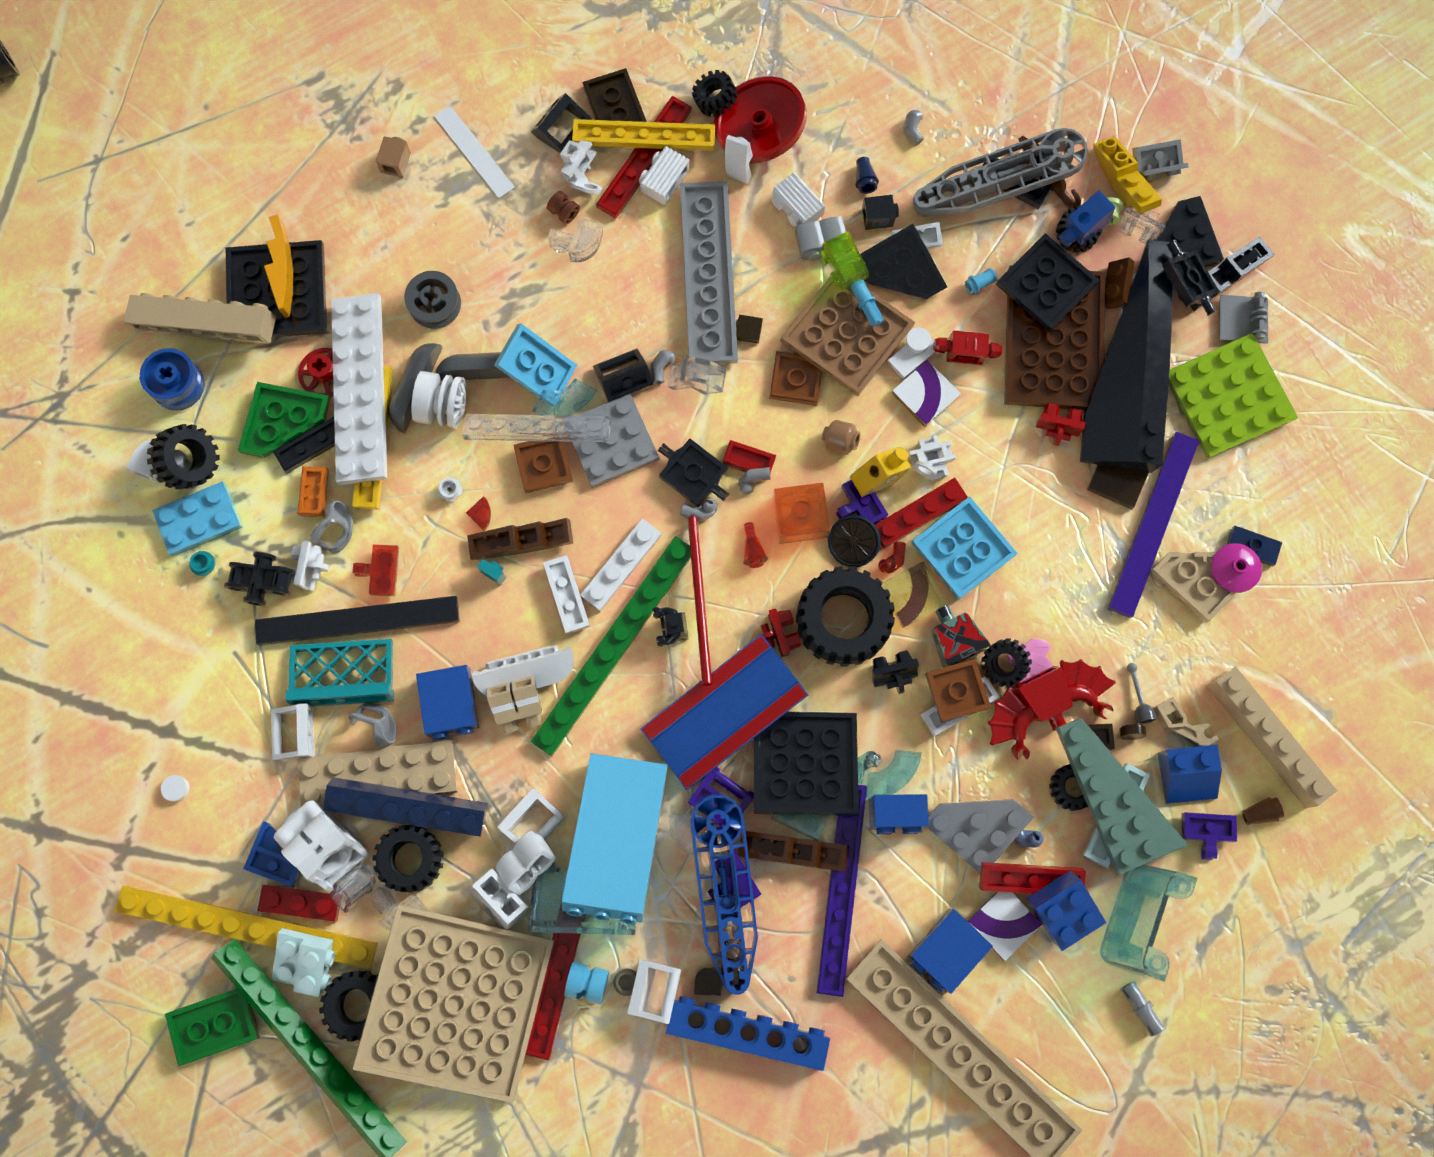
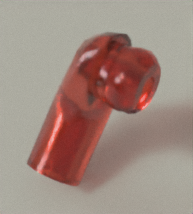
M894 542L893 555L886 560L881 559L879 561L878 568L882 573H894L904 565L906 543Z

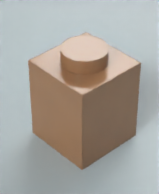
M395 136L392 138L383 137L376 158L380 173L404 177L411 154L407 141Z

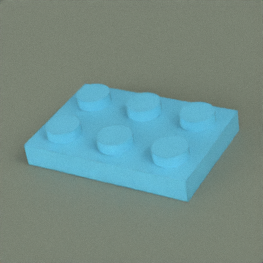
M520 323L516 325L494 366L549 406H555L577 364Z
M223 481L152 510L167 551L172 557L243 528L227 486Z

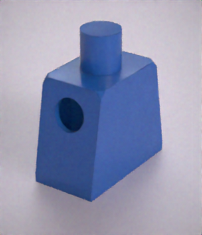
M1098 190L1068 217L1065 226L1066 230L1058 236L1060 241L1066 247L1075 240L1080 245L1084 244L1110 223L1115 206Z

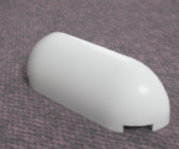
M557 645L497 659L486 663V669L480 672L474 671L472 679L477 689L487 695V688L509 682L512 689V681L530 676L535 677L537 688L556 684L564 680L571 672L574 663L573 653L570 647L565 648V650H558Z

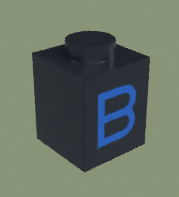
M893 195L864 198L862 214L865 230L893 227L895 218L899 217L898 204L894 203Z

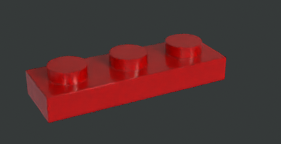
M262 884L257 911L337 922L342 895Z

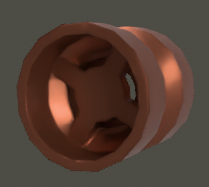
M563 191L556 192L550 198L546 207L552 214H557L559 220L566 225L575 219L580 210V206L575 201L568 200V196Z

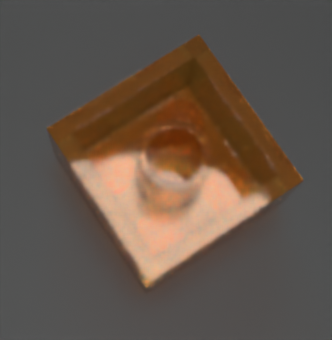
M823 483L774 489L773 504L779 544L828 538L831 529Z

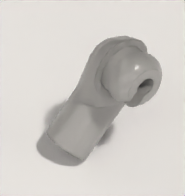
M919 110L908 112L903 127L905 133L915 146L924 140V137L917 129L920 120L923 119V115Z
M660 351L651 362L653 384L660 385L665 382L663 369L667 364L670 365L675 361V355L672 351Z
M770 468L746 471L738 483L740 492L742 494H750L753 492L752 485L756 481L771 480Z
M706 499L705 503L697 508L684 503L680 515L687 518L695 516L698 522L704 521L716 513V501Z

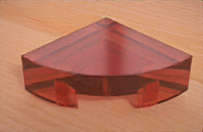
M483 496L466 514L485 531L490 524L491 508L487 499Z

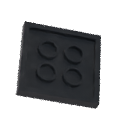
M1045 233L997 281L996 286L1046 330L1051 332L1098 284L1099 279Z

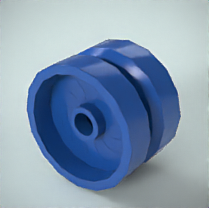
M163 348L153 352L144 360L140 368L139 379L143 389L157 403L169 410H184L192 407L200 400L204 392L205 379L202 371L184 352L177 349Z

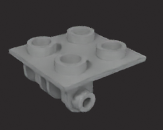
M1256 292L1254 297L1220 295L1219 340L1235 341L1253 333L1258 343L1268 344V298L1265 296V292Z

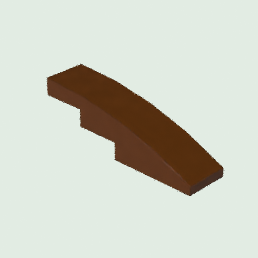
M568 518L546 523L538 521L517 527L509 525L467 535L471 560L523 554L573 544L571 522Z
M745 831L748 857L751 859L846 872L848 845ZM743 847L739 848V857H744Z

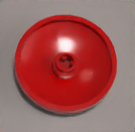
M773 76L753 78L736 87L738 96L735 98V105L730 104L732 107L730 110L726 108L723 115L718 112V116L714 119L715 135L722 149L725 151L726 138L730 135L736 138L742 137L750 142L753 157L749 163L766 162L787 152L802 135L807 121L806 104L798 88L783 78Z

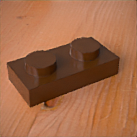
M1130 257L1112 261L1108 264L1105 284V308L1107 309L1127 304L1135 262Z

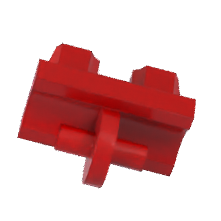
M1047 403L1036 422V428L1047 430L1045 436L1052 437L1053 445L1059 446L1061 440L1070 441L1071 436L1079 437L1081 431L1085 429L1086 422H1082L1081 410L1069 409L1066 418L1059 417V406Z
M776 608L769 610L768 618L773 631H770L768 623L761 625L762 635L772 648H775L773 639H776L781 658L789 656L790 651L801 646L798 632L785 636L782 628L794 624L791 610L777 612Z

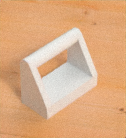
M296 704L271 709L272 761L315 757L312 706ZM281 715H297V751L282 753Z
M532 788L497 828L516 844L519 838L512 833L513 829L540 801L554 813L537 833L545 840L565 816L538 791Z
M640 960L627 1014L669 1024L681 969L648 960ZM656 969L670 973L660 1015L647 1011Z

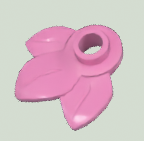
M1031 639L1024 644L1026 646L1024 651H1029L1031 654L1028 656V659H1032V664L1029 665L1031 668L1030 672L1026 674L1027 676L1022 681L1052 667L1050 660L1045 656L1051 647L1048 642L1041 639ZM1007 654L1008 661L1015 668L1014 658Z

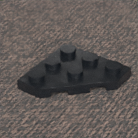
M1201 196L1178 201L1157 241L1171 242L1176 240L1182 252L1189 253L1196 250L1205 267L1221 263L1224 257Z
M914 224L907 226L850 259L859 279L871 285L925 300L947 288L942 275Z

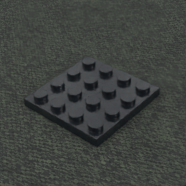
M322 240L289 242L293 265V297L290 317L284 318L278 309L264 267L273 263L268 245L225 247L227 304H230L231 301H237L248 306H253L254 303L267 306L268 310L276 316L272 338L327 333L324 243Z
M787 712L754 738V814L858 816L857 713Z

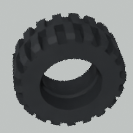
M842 566L834 567L833 571L825 570L820 573L819 577H814L809 582L807 588L804 589L797 607V631L799 637H802L804 640L803 645L807 650L811 649L814 652L813 656L817 659L823 658L827 660V664L834 665V663L840 664V667H848L849 664H855L856 666L862 664L867 659L873 658L889 639L895 622V617H893L895 610L894 602H890L891 594L888 589L884 590L882 588L883 582L878 578L875 580L871 578L870 572L864 570L861 573L857 571V567L849 566L848 569H843ZM848 595L856 598L865 606L869 620L865 631L861 635L852 639H843L834 636L824 627L821 612L824 604L831 597Z

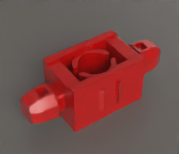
M953 330L948 339L939 337L933 342V350L935 352L943 354L947 352L946 362L982 365L986 358H998L1002 354V346L993 342L989 344V334Z

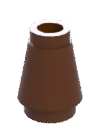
M1267 797L1242 810V816L1246 825L1279 822V818L1284 817V811L1277 797L1272 799Z

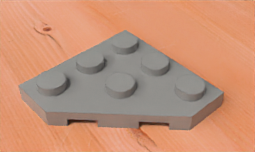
M1014 799L939 803L928 816L929 826L927 828L980 873L981 862L994 863L1034 816Z

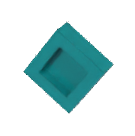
M482 559L477 566L482 574L500 586L506 579L502 572L504 568L493 560L489 563Z

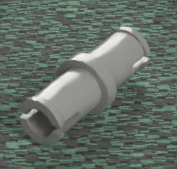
M1135 981L1128 983L1120 989L1133 1007V1014L1139 1016L1151 1037L1166 1029L1152 1009L1154 1005L1151 1001L1146 1000Z

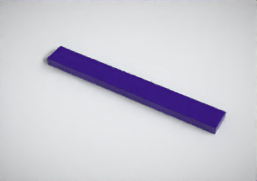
M1177 431L1174 433L1109 603V610L1128 618L1134 616L1199 440Z
M858 785V816H837L834 843L848 845L849 854L846 872L834 870L830 872L816 991L818 994L839 997L844 995L867 792L866 785Z

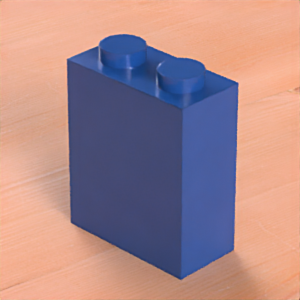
M468 665L416 674L423 728L426 736L432 737V740L448 738L449 733L458 732V735H468L473 733V729L479 728L471 669Z
M949 909L908 956L913 960L910 964L921 975L926 972L932 978L930 984L941 994L944 990L952 994L990 951L993 945L955 909Z

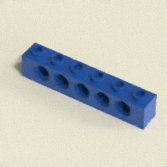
M679 996V1001L674 1000L670 1022L667 1024L665 1034L824 1071L830 1038L824 1035L825 1030L809 1027V1031L798 1029L799 1024L783 1021V1025L772 1023L773 1018L758 1014L757 1019L746 1017V1011L733 1008L728 1013L720 1011V1005L705 1002L703 1007L695 1005V999ZM694 1012L702 1014L704 1017L703 1024L700 1027L691 1026L688 1022L690 1014ZM723 1018L730 1023V1028L726 1033H718L715 1030L714 1024L718 1019ZM752 1025L755 1028L756 1033L752 1039L746 1040L742 1038L740 1031L743 1026ZM772 1031H778L782 1036L781 1042L776 1046H771L767 1043V1035ZM799 1037L805 1038L808 1043L807 1048L803 1052H797L793 1049V1042Z

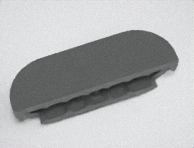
M427 343L413 351L389 404V416L393 425L404 434L412 419V395L416 378L420 371H433L443 348L440 344Z
M501 352L451 355L441 361L436 369V373L439 374L441 381H443L446 375H451L453 380L455 377H464L465 380L510 378L494 366Z

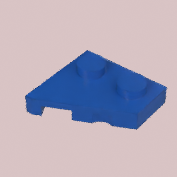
M263 821L243 869L284 885L295 887L300 871L281 853L283 849L274 839V834L277 832L270 823Z

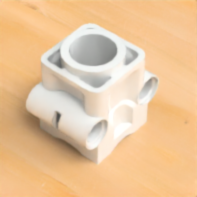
M313 800L306 802L301 808L294 811L285 820L283 826L274 834V839L283 849L281 851L283 856L297 867L307 880L319 884L331 893L342 883L343 878L352 868L361 864L370 855L361 845V841L349 829L344 827L331 812L323 811V806Z

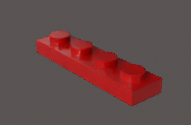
M954 477L875 524L880 534V544L884 549L967 499L968 496L957 479Z
M981 862L979 888L981 891L1034 894L1069 870L1080 878L1085 886L1086 870L1075 867Z

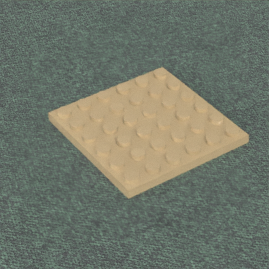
M397 904L352 1069L513 1103L554 941Z

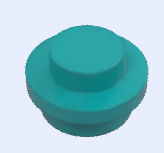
M206 551L196 552L190 558L189 567L194 574L206 576L214 570L215 558Z

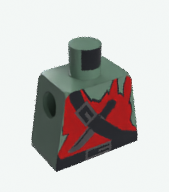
M949 605L935 611L941 624L933 628L932 636L943 668L957 664L991 646L966 612L954 617Z

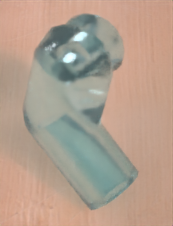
M867 751L858 757V784H862L865 770L871 767H878L881 764V756L876 754V752Z

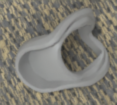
M335 500L325 506L327 518L321 521L310 535L311 541L319 543L320 546L332 553H338L348 545L353 530V519L350 510L344 503ZM338 523L343 527L344 531L341 538L330 547L319 538L328 525Z
M366 703L361 705L356 712L348 714L350 724L353 726L358 720L374 725L373 737L377 746L388 747L395 742L397 736L396 724L393 716L385 707L374 703ZM366 708L381 714L382 718L374 719L362 713Z

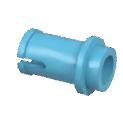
M988 268L976 276H969L965 281V287L970 294H978L980 289L997 282V275L993 269Z

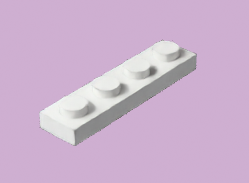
M642 518L581 593V598L601 612L660 539L662 533Z

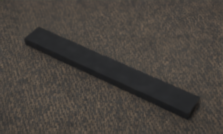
M449 596L255 619L256 644L261 646L460 622L458 597Z

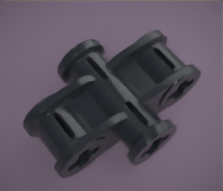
M254 552L253 557L255 560L253 565L229 562L231 569L228 582L224 584V587L234 591L247 592L246 597H243V602L256 606H265L266 601L264 598L266 593L290 596L289 585L291 576L295 575V570L282 566H272L273 561H276L275 555Z

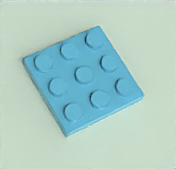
M970 496L911 542L958 600L1018 554Z

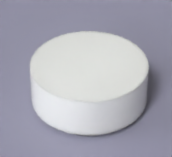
M920 327L910 330L906 338L907 348L914 353L925 352L931 343L929 332Z
M178 775L167 777L161 785L163 797L173 802L185 799L190 790L189 782L184 777Z

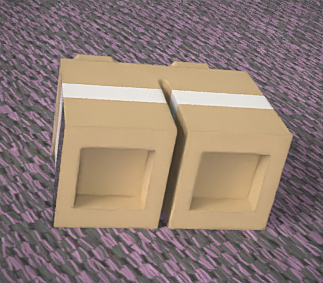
M534 676L512 681V689L509 682L487 688V699L497 725H501L505 734L518 730L516 722L518 719L525 718L528 727L541 724V701Z

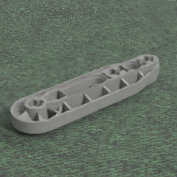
M1061 128L950 167L923 188L917 190L913 198L914 209L917 214L923 217L970 213L1071 177L1078 173L1085 165L1088 153L1087 143L1077 131ZM1081 144L1083 149L1074 153V145ZM1032 146L1029 150L1013 154L1014 151ZM1009 154V157L992 163L990 162V160ZM1073 157L1080 162L1076 167L1071 164ZM986 162L984 166L970 171L967 170V168ZM961 170H963L964 172L962 174L948 178L953 173L959 172ZM1041 176L1043 177L1042 180H1039L1037 182L1028 185L1024 184V182L1030 181L1032 179ZM1020 185V188L1001 193V190ZM947 191L954 193L950 197H945L942 195L944 192ZM993 193H997V196L980 202L978 201L979 198L985 197ZM971 201L975 203L966 207H956Z

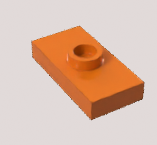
M302 466L297 511L299 516L324 517L329 469L327 467Z

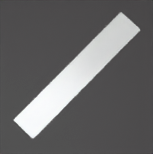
M448 106L434 116L498 198L515 188L451 106Z

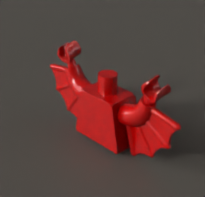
M1079 659L1072 663L1061 660L1060 667L1052 666L1012 686V688L1007 687L1004 696L994 702L995 712L992 719L988 721L992 731L990 745L1014 739L1016 743L1012 746L1011 753L1018 760V752L1023 750V756L1027 760L1030 757V751L1024 745V740L1026 739L1027 728L1033 721L1044 722L1048 720L1052 730L1056 731V727L1066 724L1062 712L1073 707L1072 702L1082 701L1090 707L1093 706V713L1096 716L1107 719L1103 715L1104 708L1112 712L1114 709L1111 705L1098 701V696L1112 687L1116 681L1106 677L1101 666L1092 667L1082 659Z

